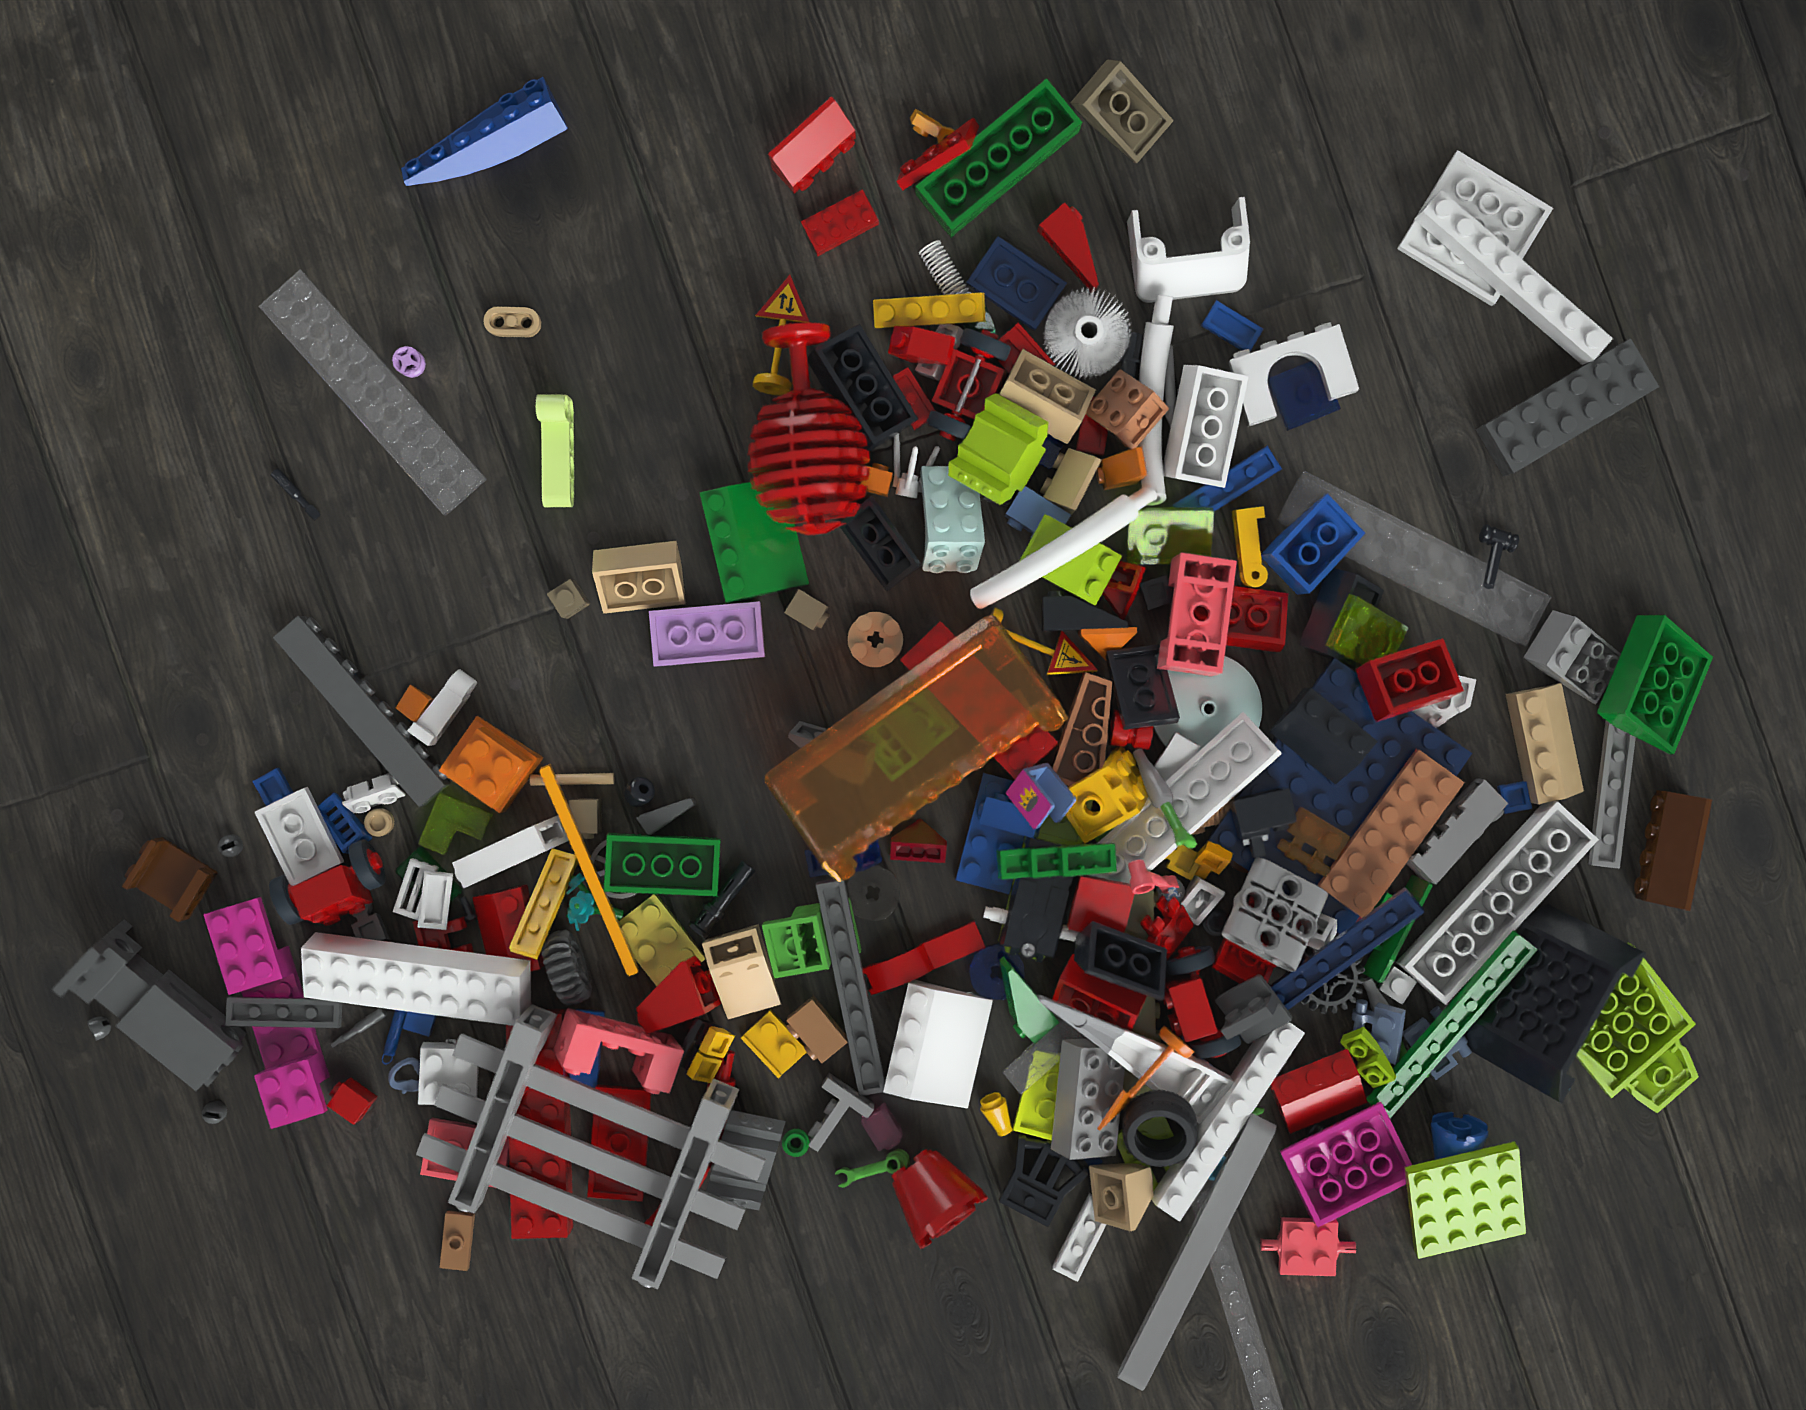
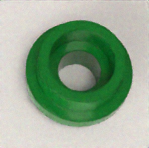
M790 1129L783 1136L782 1147L790 1156H802L809 1148V1136L801 1129ZM793 1138H799L801 1140V1144L799 1146L792 1145L791 1140Z

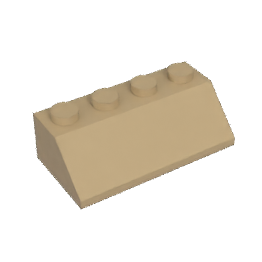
M1562 683L1506 694L1523 781L1527 782L1531 803L1543 804L1562 800L1583 792Z

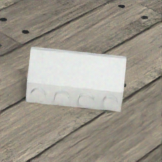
M1199 365L1183 366L1163 463V475L1165 477L1225 488L1249 376Z

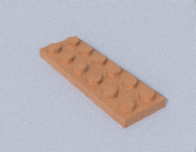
M1416 749L1317 886L1361 918L1365 917L1373 910L1463 786L1464 782L1425 753Z

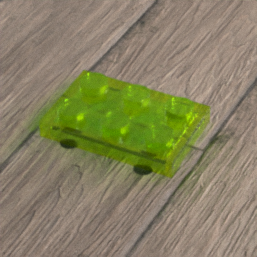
M1141 508L1138 510V518L1127 526L1126 562L1131 564H1171V559L1180 553L1211 557L1213 508Z
M1349 594L1325 646L1362 666L1370 660L1396 653L1409 627L1358 596Z

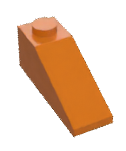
M1142 446L1102 459L1099 464L1100 467L1096 469L1098 484H1103L1104 490L1137 484L1147 475Z

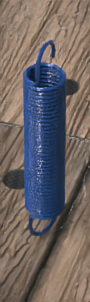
M395 1010L383 1051V1064H389L383 1062L384 1055L395 1056L407 1011Z

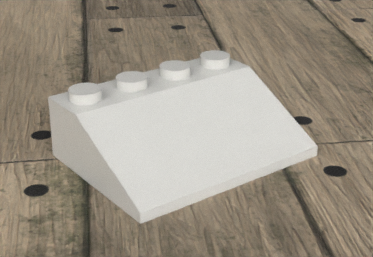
M918 980L910 981L883 1092L911 1100L968 1108L993 999Z

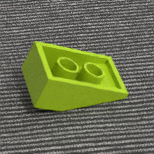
M1044 514L1020 561L1072 528ZM1098 543L1042 576V578L1096 606L1122 556Z

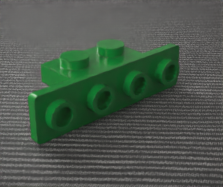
M1412 875L1406 885V889L1423 906L1433 885ZM1385 892L1373 910L1393 895ZM1415 919L1373 949L1364 966L1365 972L1363 974L1380 983L1384 982Z

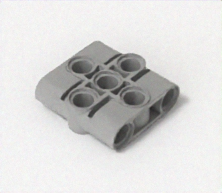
M1255 858L1241 891L1234 897V907L1224 927L1222 936L1285 970L1295 972L1309 939L1317 932V920L1326 902L1328 893L1266 859ZM1283 883L1287 884L1290 888L1289 896L1282 890ZM1247 895L1254 899L1255 904L1253 908L1248 906L1246 902ZM1272 908H1275L1279 913L1278 921L1271 916ZM1297 921L1301 922L1304 926L1303 934L1299 933L1296 928ZM1261 933H1264L1268 938L1267 947L1260 941Z

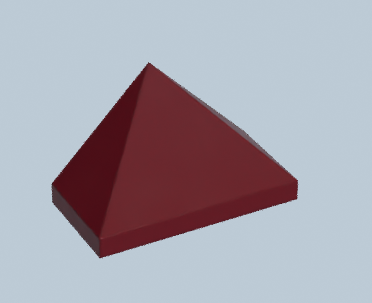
M920 818L891 837L890 860L945 863L947 841Z

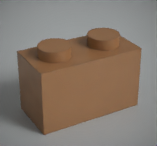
M814 995L793 1011L786 1020L789 1023L787 1029L796 1039L800 1037L806 1044L804 1049L813 1060L818 1059L821 1063L825 1062L848 1043L845 1032Z

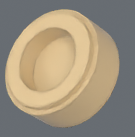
M374 809L365 817V829L373 836L387 835L394 827V817L386 809Z

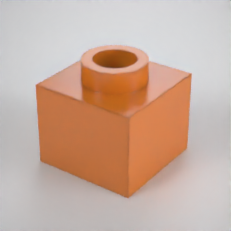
M873 463L872 467L865 466L870 468V478L861 482L864 486H868L866 492L888 497L893 473L888 472L889 467Z

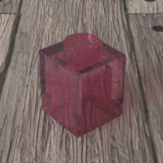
M886 1103L875 1108L868 1119L862 1116L861 1124L878 1151L884 1148L890 1150L901 1142L900 1138L902 1137L903 1130Z

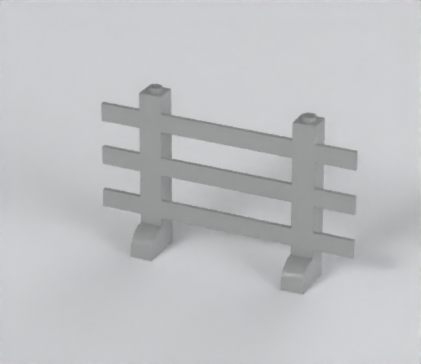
M533 1004L515 1022L505 1051L464 1034L459 1036L452 1056L494 1072L496 1075L486 1101L446 1084H442L434 1106L478 1123L468 1150L424 1133L416 1155L459 1172L448 1203L455 1205L457 1209L463 1212L475 1213L482 1204L489 1185L643 1248L632 1279L638 1281L642 1286L658 1289L670 1260L718 1279L726 1257L679 1237L690 1211L735 1230L739 1227L746 1208L699 1189L709 1162L757 1181L766 1158L719 1140L738 1094V1088L713 1079L690 1128L535 1064L538 1054L552 1030L557 1014ZM526 1086L681 1149L682 1152L672 1177L516 1114ZM507 1136L663 1199L653 1226L499 1164L498 1160Z

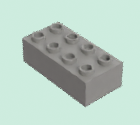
M1088 1038L1064 1039L1061 1045L1051 1150L1069 1160L1116 1156L1120 1113L1100 1131L1097 1128L1123 1090L1125 1067Z

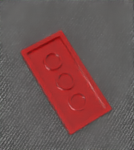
M597 1085L595 1089L651 1111L652 1093L645 1091L643 1088ZM593 1114L591 1145L646 1167L649 1136ZM589 1169L587 1197L643 1201V1191Z

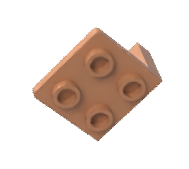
M1118 370L1089 404L1085 414L1113 433L1130 450L1136 448L1169 408L1153 390L1124 371Z

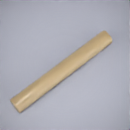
M614 773L555 774L560 785L614 784ZM541 774L530 775L531 786L545 785Z

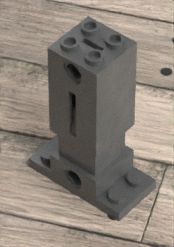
M122 920L93 945L52 990L60 997L70 990L88 1004L95 998L121 1019L116 1025L118 1029L192 1089L197 1091L203 1084L208 1087L224 1066H228L238 1055V1052L244 1046L241 1041L247 1033L238 1026H225L226 1016L172 971L168 970L163 975L137 953L142 947L126 934L132 928V925L126 920Z

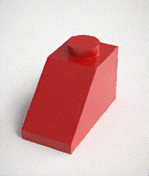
M894 326L888 353L911 363L949 365L956 337L917 327Z

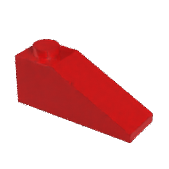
M1064 202L1039 224L1038 232L1092 293L1096 291L1099 283L1084 225L1081 222L1082 216L1075 207L1071 206L1069 208Z

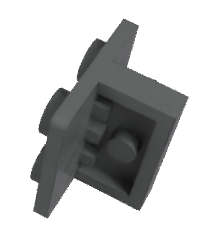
M1261 974L1253 976L1217 996L1215 999L1217 1005L1226 1015V1021L1221 1032L1227 1040L1240 1034L1243 1040L1249 1044L1292 1020V1015Z

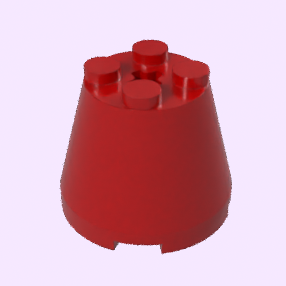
M927 1149L913 1158L916 1162L915 1164L907 1168L903 1166L891 1176L894 1180L892 1185L914 1241L920 1249L932 1243L930 1237L933 1239L945 1235L976 1210L975 1203H983L988 1199V1196L980 1186L937 1150L928 1151Z

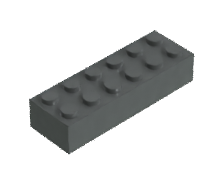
M1630 338L1475 430L1501 474L1505 477L1524 468L1652 392L1659 385Z

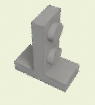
M828 1073L824 1079L822 1088L838 1099L832 1098L824 1110V1113L827 1115L821 1123L816 1121L808 1133L811 1137L808 1146L817 1152L849 1106L867 1119L874 1110V1103L864 1096H859L856 1090L831 1073Z

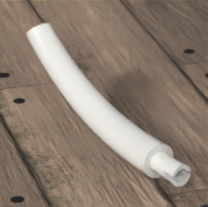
M1155 294L1156 299L1152 322H1146L1139 382L1153 390L1163 401L1168 356L1174 328L1173 325H1168L1174 297ZM1162 418L1138 445V447L1142 446L1147 475L1141 480L1142 488L1144 485L1149 484L1157 494V499L1147 504L1150 506L1161 504L1166 500L1162 461Z
M1147 484L1129 497L1122 494L1057 539L972 588L970 595L973 603L982 609L1090 549L1137 519L1138 510L1157 499L1155 490Z

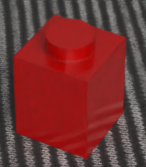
M349 1078L344 1083L339 1081L329 1094L332 1099L327 1106L355 1125L364 1117L378 1096L354 1079Z

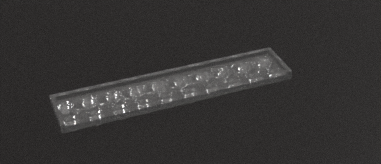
M302 270L296 272L259 305L260 309L443 515H448L487 480Z
M1306 471L1301 472L1277 522L1289 527L1321 497L1328 493L1365 532V535L1345 555L1346 557L1521 646H1527L1552 596L1499 569L1494 588L1486 589L1483 587L1487 563Z

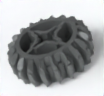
M566 929L549 934L542 947L543 963L549 976V982H551L553 991L556 992L557 997L563 1004L567 1006L579 1004L588 999L592 993V980L580 945H578L573 934Z
M1307 946L1309 951L1307 953L1304 951L1299 964L1318 950ZM1361 958L1347 967V974L1340 972L1336 975L1337 977H1333L1319 987L1320 997L1311 993L1300 1002L1303 1005L1309 1003V1009L1315 1011L1319 1006V1011L1322 1014L1327 1012L1328 1006L1332 1013H1337L1338 1004L1342 1009L1346 1010L1348 1007L1345 1001L1349 1000L1355 1003L1356 999L1352 994L1354 992L1362 993V989L1357 987V983H1365V979L1358 976V974L1365 972V968L1356 966L1361 962ZM1345 984L1337 994L1329 996L1332 995L1336 985Z

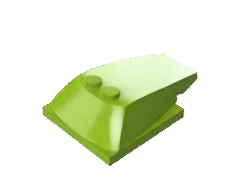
M1643 958L1633 978L1622 973L1577 1053L1576 1058L1606 1095L1613 1098L1624 1088L1637 1100L1658 1113L1699 1077L1689 1052L1679 1040L1696 1024Z

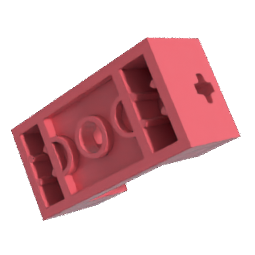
M1180 553L1171 559L1168 586L1174 587L1168 638L1160 642L1157 669L1210 677L1222 674L1237 561ZM1196 606H1203L1207 610L1205 621L1195 619L1193 610Z
M567 1008L553 1048L564 1071L574 1075H580V1072L590 1074L600 1042L605 1047L611 1049H618L621 1046L629 1048L628 1051L636 1055L631 1070L645 1091L652 1094H660V1091L670 1094L684 1053L682 1047L671 1034L660 1031L646 1034L644 1028Z

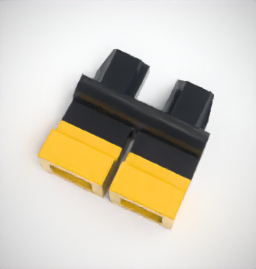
M699 1018L686 1020L683 1024V1030L687 1032L684 1040H677L684 1050L679 1066L687 1070L686 1074L693 1080L711 1083L722 1063V1060L718 1057H725L735 1036L712 1021Z

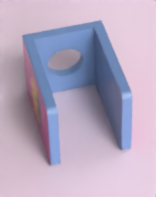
M1049 763L1023 769L1006 792L1007 796L1033 829L1039 828L1048 815L1055 823L1060 822L1076 801V797Z

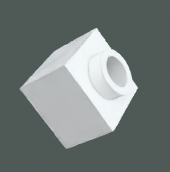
M1320 913L1317 920V932L1309 939L1307 946L1317 950L1333 940L1337 933V920ZM1303 924L1299 929V933L1301 934L1304 933Z

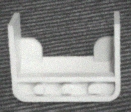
M1245 197L1238 198L1231 209L1233 227L1227 229L1222 235L1221 251L1166 258L1165 246L1161 240L1155 237L1141 238L1138 210H1133L1128 218L1127 226L1137 297L1143 302L1151 303L1155 302V294L1174 297L1173 300L1239 291L1247 280L1250 245Z

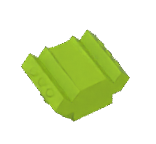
M997 393L985 398V410L975 415L972 428L963 442L958 445V457L949 461L948 476L999 505L1005 503L1012 498L1016 490L1023 491L1046 449L1042 444L1048 435V421Z

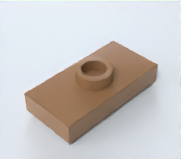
M447 1211L445 1213L440 1268L462 1271L469 1269L475 1213Z

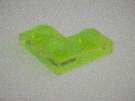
M441 792L438 794L418 845L445 855L456 830L481 840L493 813Z

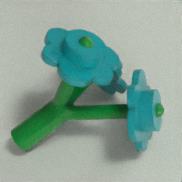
M581 873L577 876H571V881L568 883L571 889L566 892L568 895L576 887L581 890L577 893V897L570 899L569 907L567 908L568 914L566 915L570 924L575 923L576 931L580 930V923L584 924L587 922L589 916L594 914L601 915L592 893L582 883L586 878ZM613 907L617 919L621 920L623 910Z

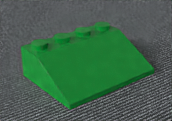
M751 482L700 492L721 585L727 603L809 584L797 532L786 529L788 527H796L795 524L773 521L766 511L783 508L761 506L756 496L763 493L753 490Z
M1637 615L1597 713L1614 727L1668 754H1674L1713 656L1667 616Z

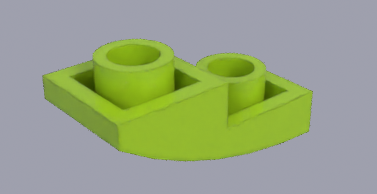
M1365 1027L1342 1036L1340 1043L1358 1061L1356 1066L1358 1073L1373 1088L1395 1081L1396 1075L1389 1060Z

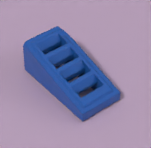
M333 793L318 806V809L342 853L349 854L350 845L363 839L370 841L372 836L354 813L342 805L343 800L338 794ZM336 806L338 809L328 817L326 813ZM343 815L344 818L335 825L333 822ZM350 825V828L342 834L341 831Z

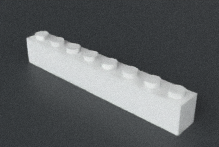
M1440 190L1414 218V220L1581 365L1595 360L1613 339L1443 190Z
M1289 1022L1253 1041L1231 1074L1234 1084L1203 1122L1197 1125L1198 1138L1192 1153L1186 1159L1180 1161V1163L1171 1165L1153 1191L1154 1196L1151 1200L1157 1207L1178 1221L1182 1219L1305 1034L1303 1031Z

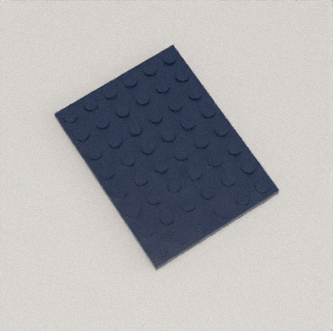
M1336 658L1330 660L1312 686V689L1378 741L1356 768L1337 784H1333L1280 740L1276 739L1273 744L1282 754L1249 782L1236 797L1280 787L1290 789L1297 822L1289 823L1290 828L1286 830L1273 831V828H1270L1269 840L1263 841L1266 856L1259 858L1266 859L1316 886L1416 749L1425 753L1455 776L1458 775L1472 755L1466 748L1412 711L1375 722L1357 673ZM1230 807L1206 842L1209 840L1232 852V860L1250 871L1255 859L1251 856L1249 845L1243 846L1241 839L1237 837ZM1283 883L1282 890L1289 896L1290 888L1287 884ZM1329 894L1321 911L1322 914L1337 920L1336 932L1339 934L1355 924L1360 917Z

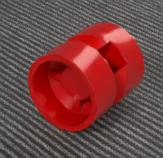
M1114 709L1110 723L1109 745L1125 747L1128 743H1131L1133 748L1149 750L1153 726L1123 730L1119 710Z

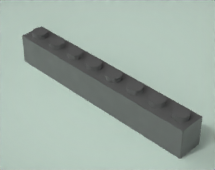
M297 616L273 637L275 641L419 807L427 805L451 784L447 780V776L438 771L441 766L439 764L434 765L428 758L430 756L429 751L421 743L416 744L410 737L412 734L407 731L409 728L403 722H397L392 716L394 714L393 709L385 701L380 702L374 695L376 693L375 688L367 680L362 681L356 674L358 672L356 666L350 660H344L338 653L340 651L338 645L332 639H326L322 635L320 624L312 617Z

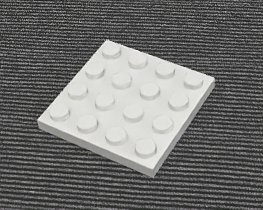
M1460 151L1453 155L1421 208L1422 210L1440 190H1443L1521 259L1525 256L1553 210L1546 203ZM1416 220L1413 221L1397 249L1493 306L1501 294Z

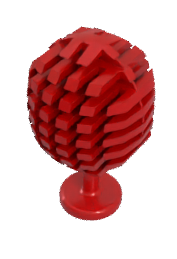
M821 323L786 324L772 327L762 332L763 342L767 346L789 348L793 391H789L772 400L774 402L778 401V404L762 407L757 416V420L762 422L753 426L750 438L756 441L748 445V456L755 458V460L748 462V472L758 475V477L750 479L753 490L763 493L756 496L759 504L768 508H783L766 511L775 522L787 524L806 522L807 524H803L804 526L786 528L806 535L825 534L846 524L839 521L825 523V520L855 516L861 504L850 501L865 497L868 486L858 483L870 478V468L861 466L862 464L869 463L870 453L866 449H859L865 447L868 443L865 434L855 432L861 429L858 419L850 416L852 411L843 402L831 399L830 397L833 396L828 393L810 388L806 346L823 343L831 335L830 326Z

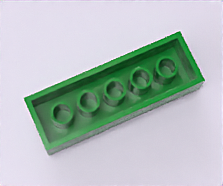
M1046 78L978 134L973 141L971 149L933 171L916 185V196L951 238L1079 133L1082 121Z

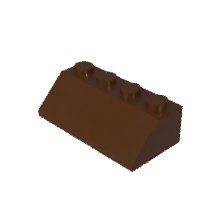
M1656 790V795L1652 797L1650 803L1652 811L1651 821L1645 829L1646 846L1640 855V877L1636 879L1634 885L1636 899L1691 911L1712 799Z

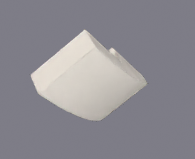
M1175 732L1165 750L1154 764L1155 769L1166 782L1196 755L1200 745Z

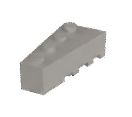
M1476 778L1447 806L1407 861V866L1419 878L1437 884L1473 842L1484 833V830L1490 823L1503 815V809L1508 803L1485 779Z

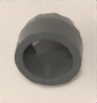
M234 834L222 837L218 843L219 852L226 857L237 856L243 849L241 838ZM234 841L235 846L225 850L224 845Z
M102 1016L94 1017L87 1021L88 1027L96 1041L107 1036L112 1027L111 1025L103 1026L109 1020Z
M219 1100L209 1102L202 1110V1118L209 1124H217L227 1115L226 1105ZM208 1112L219 1113V1117L209 1115Z

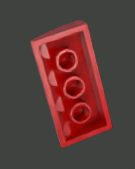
M1234 586L1226 645L1281 652L1285 646L1288 593ZM1196 606L1194 608L1193 615L1198 621L1206 620L1207 610L1203 606Z

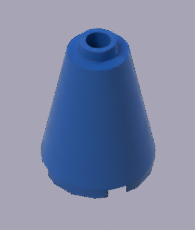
M1443 1112L1434 1115L1431 1122L1434 1159L1437 1160L1483 1149L1488 1138L1487 1124L1467 1114H1463V1119L1453 1117L1454 1112Z

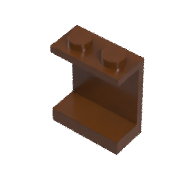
M163 837L148 840L139 851L141 856L137 863L131 865L125 873L126 881L122 887L126 890L138 888L173 910L170 917L178 922L189 919L218 872Z

